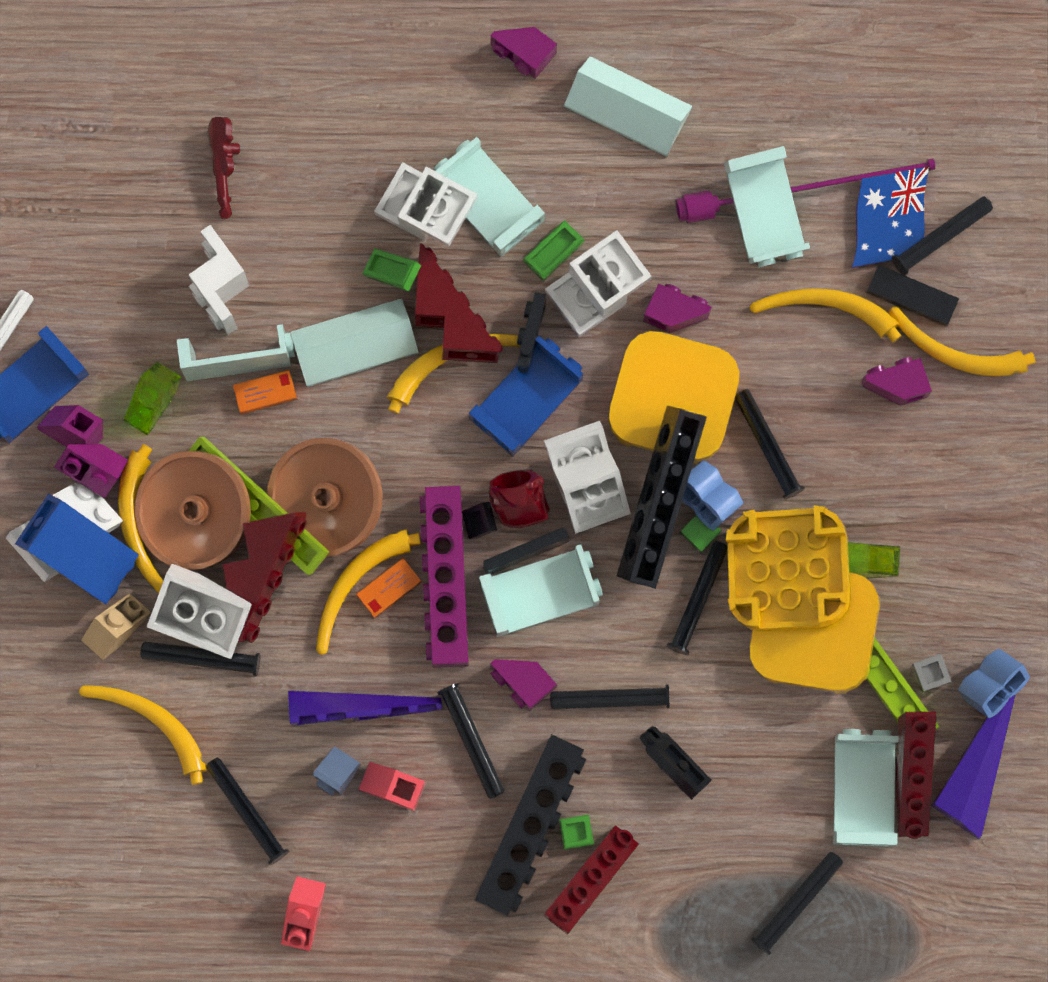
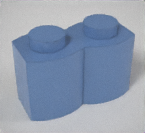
M705 460L691 470L682 501L694 509L697 517L705 526L714 531L731 517L744 502L739 492L723 481L718 469Z
M997 649L983 659L978 670L963 679L958 691L966 703L987 718H991L1006 705L1010 697L1017 694L1026 685L1030 675L1023 664L1001 649Z

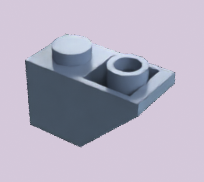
M334 746L312 775L318 780L316 782L318 788L331 796L335 792L342 795L361 767V764Z

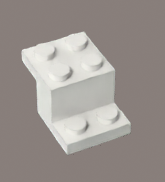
M402 162L374 213L423 241H426L428 236L449 247L478 195L428 167L422 173Z
M209 225L201 231L204 239L201 245L205 249L204 252L209 261L189 274L192 282L189 288L201 308L205 305L208 307L205 310L216 329L219 331L223 328L229 335L238 328L232 314L224 303L249 287V283L242 267L212 226Z
M616 230L570 262L569 272L545 288V292L577 336L581 337L624 307L627 303V296L650 281L652 276L618 230Z
M600 421L544 440L556 485L566 504L575 534L631 514L620 471L609 451L604 429Z
M78 482L53 495L108 533L118 528L123 521L103 497ZM28 521L10 531L6 539L45 582L59 574V572L15 544L29 523Z

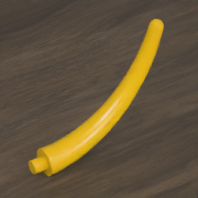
M821 288L791 290L762 298L750 305V310L753 313L794 304L829 306L858 317L868 324L881 339L887 336L894 343L902 336L896 329L899 323L884 309L865 298L839 290Z
M892 307L889 310L890 316L899 323L898 327L913 343L936 360L952 368L982 376H1010L1016 373L1028 372L1027 366L1036 363L1033 352L1023 355L1018 350L1005 355L979 356L951 349L922 332L898 307Z
M489 334L491 337L495 336L502 347H521V345H517L518 335ZM443 344L419 357L398 377L393 389L389 391L386 397L391 401L388 408L390 412L399 414L402 406L407 407L414 392L421 382L433 370L449 361L442 360Z
M142 444L138 452L131 451L123 469L118 493L119 517L123 520L120 525L125 543L130 549L139 554L135 564L145 579L159 594L163 579L147 555L135 521L137 491L148 467L152 463L147 458L153 449Z
M405 529L396 534L387 535L364 549L345 568L332 588L321 616L316 644L318 654L324 655L327 653L336 616L353 586L379 563L396 555L411 552L410 546L420 545L419 533L408 535V531Z
M93 685L80 687L79 694L82 697L102 699L120 704L138 712L154 723L166 735L176 750L181 762L183 775H190L191 785L203 783L202 773L207 771L206 764L202 761V753L188 730L171 713L151 700L125 690Z

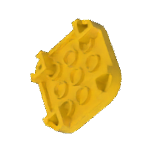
M649 331L638 335L630 342L625 351L611 401L608 423L612 433L618 438L620 443L628 447L631 445L653 451L667 405L707 417L693 463L698 464V462L711 458L718 452L723 442L739 384L740 371L735 359L728 352L718 347L663 332Z
M814 505V508L763 512H756L753 509L743 512V515L734 521L731 528L727 529L728 603L731 612L740 624L751 630L758 631L821 628L833 625L844 616L850 601L848 537L843 522L835 513L824 506Z
M849 572V607L844 616L833 625L821 628L753 630L750 642V659L756 671L765 680L775 684L783 683L835 692V694H844L857 688L867 679L870 671L869 666L880 611V599L874 585L865 577Z

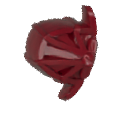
M532 469L516 470L502 473L490 481V503L504 526L524 528L548 520L550 508L543 489L544 478L541 475H538Z

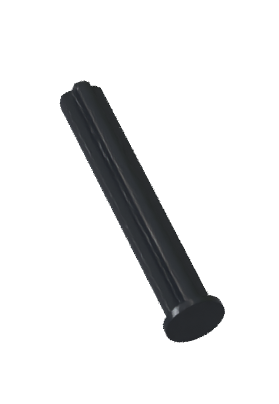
M985 196L979 198L899 256H892L895 268L902 275L906 276L910 268L991 212L993 209L991 201Z
M745 389L735 395V400L785 493L783 498L788 499L799 494L805 487L799 485L750 390Z
M719 541L713 542L672 643H667L666 645L677 653L689 655L687 647L728 550L726 544Z
M143 642L140 650L141 658L146 660L253 673L254 677L258 676L260 667V653H256V656L233 653L230 659L206 649L153 642Z
M460 684L450 685L437 692L438 696L442 695L488 798H495L504 793V788L459 692L458 687Z
M665 684V688L553 691L550 694V706L552 709L666 705V708L670 707L669 684Z
M217 757L211 760L206 765L207 770L270 858L268 864L272 865L289 853V850H284L221 759Z
M829 852L757 938L752 937L751 941L764 953L770 955L771 952L769 950L843 865L842 859L835 853Z

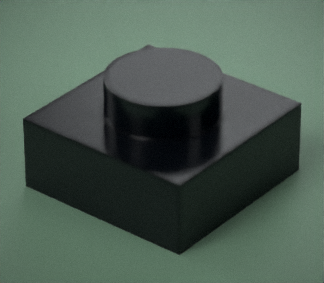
M482 502L462 511L469 539H477L497 531L490 502Z

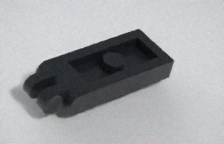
M535 292L533 301H527L524 318L528 319L526 328H520L517 345H521L518 371L522 374L529 371L536 346L535 339L539 335L546 307V294Z
M651 726L640 736L641 742L646 746V753L691 800L712 781L667 733H661L656 727Z

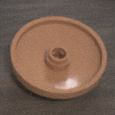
M315 438L295 445L277 462L267 487V495L288 514L306 512L307 516L305 519L307 524L305 530L329 551L327 556L347 553L362 544L372 533L381 513L382 486L373 463L360 449L339 439Z
M182 451L161 459L147 472L137 491L135 521L139 535L150 552L170 566L175 564L188 570L209 568L225 561L238 549L245 538L243 523L250 522V499L243 479L228 462L211 453Z

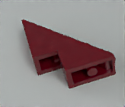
M420 243L418 263L421 267L417 278L415 326L444 328L442 360L498 363L499 353L503 351L501 343L495 336L491 337L486 331V324L483 318L478 313L474 314L472 312L466 295L462 291L458 292L453 286L454 281L450 273L446 269L442 270L437 264V257L434 251Z
M293 512L243 523L249 559L222 564L227 590L252 604L237 643L246 641L253 643L257 639L260 632V627L258 626L262 617L270 610L272 604L271 596L283 580L282 571L285 564L294 555L295 541L306 527V512Z
M936 711L905 712L898 717L899 755L895 757L898 837L917 839L929 836Z
M615 825L544 913V917L568 935L639 845L633 839L632 834L627 830H621Z

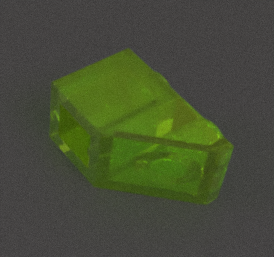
M156 362L140 377L123 421L146 435L150 434L172 401L182 377Z
M848 542L849 572L861 575L866 579L899 576L900 546Z

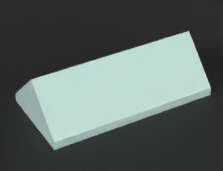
M591 56L578 70L564 104L565 108L666 157L692 109L691 105Z
M402 298L290 332L307 387L419 354L410 319Z

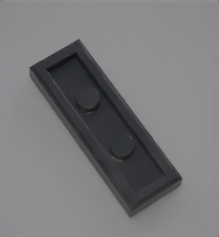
M878 265L866 292L946 327L959 301V298L881 265Z
M562 527L484 560L483 568L486 574L490 573L492 575L569 542V535L566 529Z

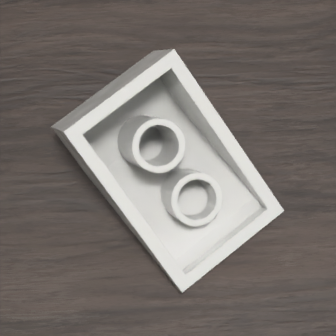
M171 564L164 578L147 627L231 659L252 604L201 574Z

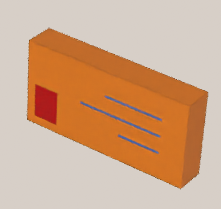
M290 370L233 385L241 415L298 400Z
M402 558L356 595L372 616L376 618L422 582L404 558Z

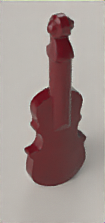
M214 117L209 122L208 137L213 155V173L216 179L217 202L221 207L219 215L225 220L232 215L229 204L231 197H229L227 177L234 171L233 155L240 153V145L238 143H231L234 140L231 120L228 117Z

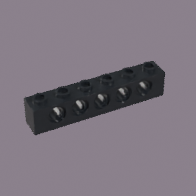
M667 405L618 568L617 577L656 589L706 422V416Z
M551 734L476 895V902L506 916L509 915L510 911L517 912L523 896L518 894L522 884L529 885L536 868L531 866L536 855L542 857L549 842L544 839L548 828L555 829L562 814L557 812L561 800L564 802L568 801L574 788L573 785L569 784L574 773L580 775L587 760L582 757L584 749ZM554 764L563 765L566 769L565 777L560 780L553 779L549 774L550 767ZM548 791L553 795L554 802L552 805L541 807L537 803L536 797L540 792ZM530 818L537 819L541 824V830L535 835L526 833L523 828L525 821ZM523 846L527 849L529 855L524 862H515L511 858V851L514 847ZM504 873L513 875L516 880V884L511 890H503L498 885V879Z

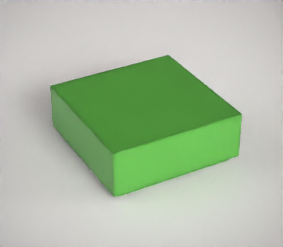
M697 515L680 531L700 553L722 532L719 527L714 531L709 529L701 522Z
M589 814L559 820L564 850L594 845Z

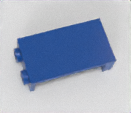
M47 326L38 333L41 340L0 374V439L4 437L9 444L89 375L84 366Z
M538 336L535 339L536 346L527 373H520L517 365L480 406L476 404L469 412V419L512 457L583 380L580 364L571 357L566 359L559 353L560 348L549 338L544 340Z
M49 493L15 542L21 549L34 555L104 604H107L109 599L117 593L119 584L125 575L132 570L135 560L139 556L138 553L77 510Z

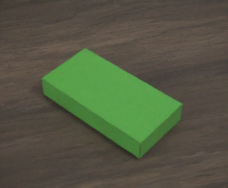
M564 220L523 259V262L544 282L585 243V240Z
M374 248L362 274L367 278L409 291L421 265L416 261Z

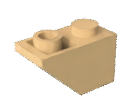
M129 593L95 617L81 641L104 660L125 643L149 617L151 612Z

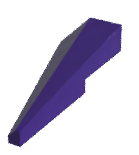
M288 691L289 719L292 726L353 719L355 722L443 710L442 700L437 697Z
M1015 695L1009 698L1006 705L996 715L984 719L962 754L960 761L931 805V807L953 820L954 824L977 839H980L983 833Z

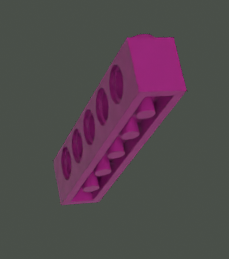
M425 487V496H419L420 514L426 513V525H421V542H427L428 554H422L423 572H428L429 583H423L424 601H430V613H424L425 631H431V642H426V660H432L433 668L469 666L461 487ZM438 512H445L450 516V519L446 524L438 525L433 521L434 515ZM439 541H447L451 545V549L446 554H438L434 550L435 544ZM441 570H448L452 574V579L446 584H441L435 579L436 574ZM448 599L454 604L453 609L448 613L439 612L437 604L440 600ZM448 628L455 633V637L451 642L443 643L438 639V634L442 629Z

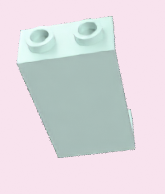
M476 137L471 142L469 140L464 141L456 149L457 153L449 160L447 158L441 160L434 167V171L477 193L478 197L466 219L495 252L502 257L545 221V213L538 205L533 207L481 149V141Z
M784 146L724 162L749 264L757 262L758 267L775 264V257L782 255L786 256V260L803 256L802 250L810 248L809 243H804L783 161L784 158H787Z
M283 324L277 325L280 348L196 360L195 351L189 338L177 339L180 369L187 381L290 367V357H295L294 343L291 333H285Z
M580 544L575 546V550L492 577L490 573L480 576L479 582L497 637L599 605V596H602L603 592L598 578L592 579L589 569L593 568L594 565L589 551L583 552L582 545Z
M843 729V734L835 736L833 845L897 846V833H894L895 744L899 742V736H891V731L873 730V735H861V730Z

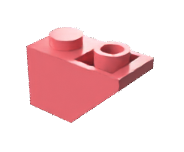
M369 762L358 790L415 812L425 787V781L398 770Z
M296 877L287 904L281 940L282 945L306 951L311 950L323 904L326 883Z

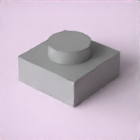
M942 654L912 664L922 693L952 682Z

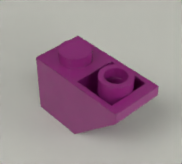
M536 27L494 31L490 35L492 50L502 59L507 57L515 63L514 66L520 73L525 76L530 74L535 79L557 53V43Z
M658 283L645 311L643 322L671 333L707 320L712 307L707 305L708 302L699 296L692 295V297H688L682 294L681 290L674 285L665 284L663 286Z
M911 357L903 358L896 361L895 366L884 369L883 365L867 370V375L861 381L864 388L899 406L927 398L932 392L921 358L913 361Z
M79 405L54 406L37 426V430L66 447L68 444H99L103 439V419Z
M68 444L54 468L105 498L118 480L128 460L103 444Z
M494 659L490 663V667L493 669L490 675L501 687L506 684L513 693L510 697L520 709L526 706L531 711L557 688L555 681L538 662Z

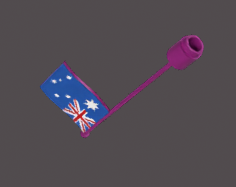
M932 158L927 159L926 163L790 188L793 193L861 180L856 207V251L851 267L856 268L892 261V256H899L924 238V194L928 170H935L936 167L935 161ZM710 190L684 194L682 198L676 199L675 203L679 221L693 223L715 219V212L720 211L721 205L732 204L734 201L733 198L718 200L717 195H712Z

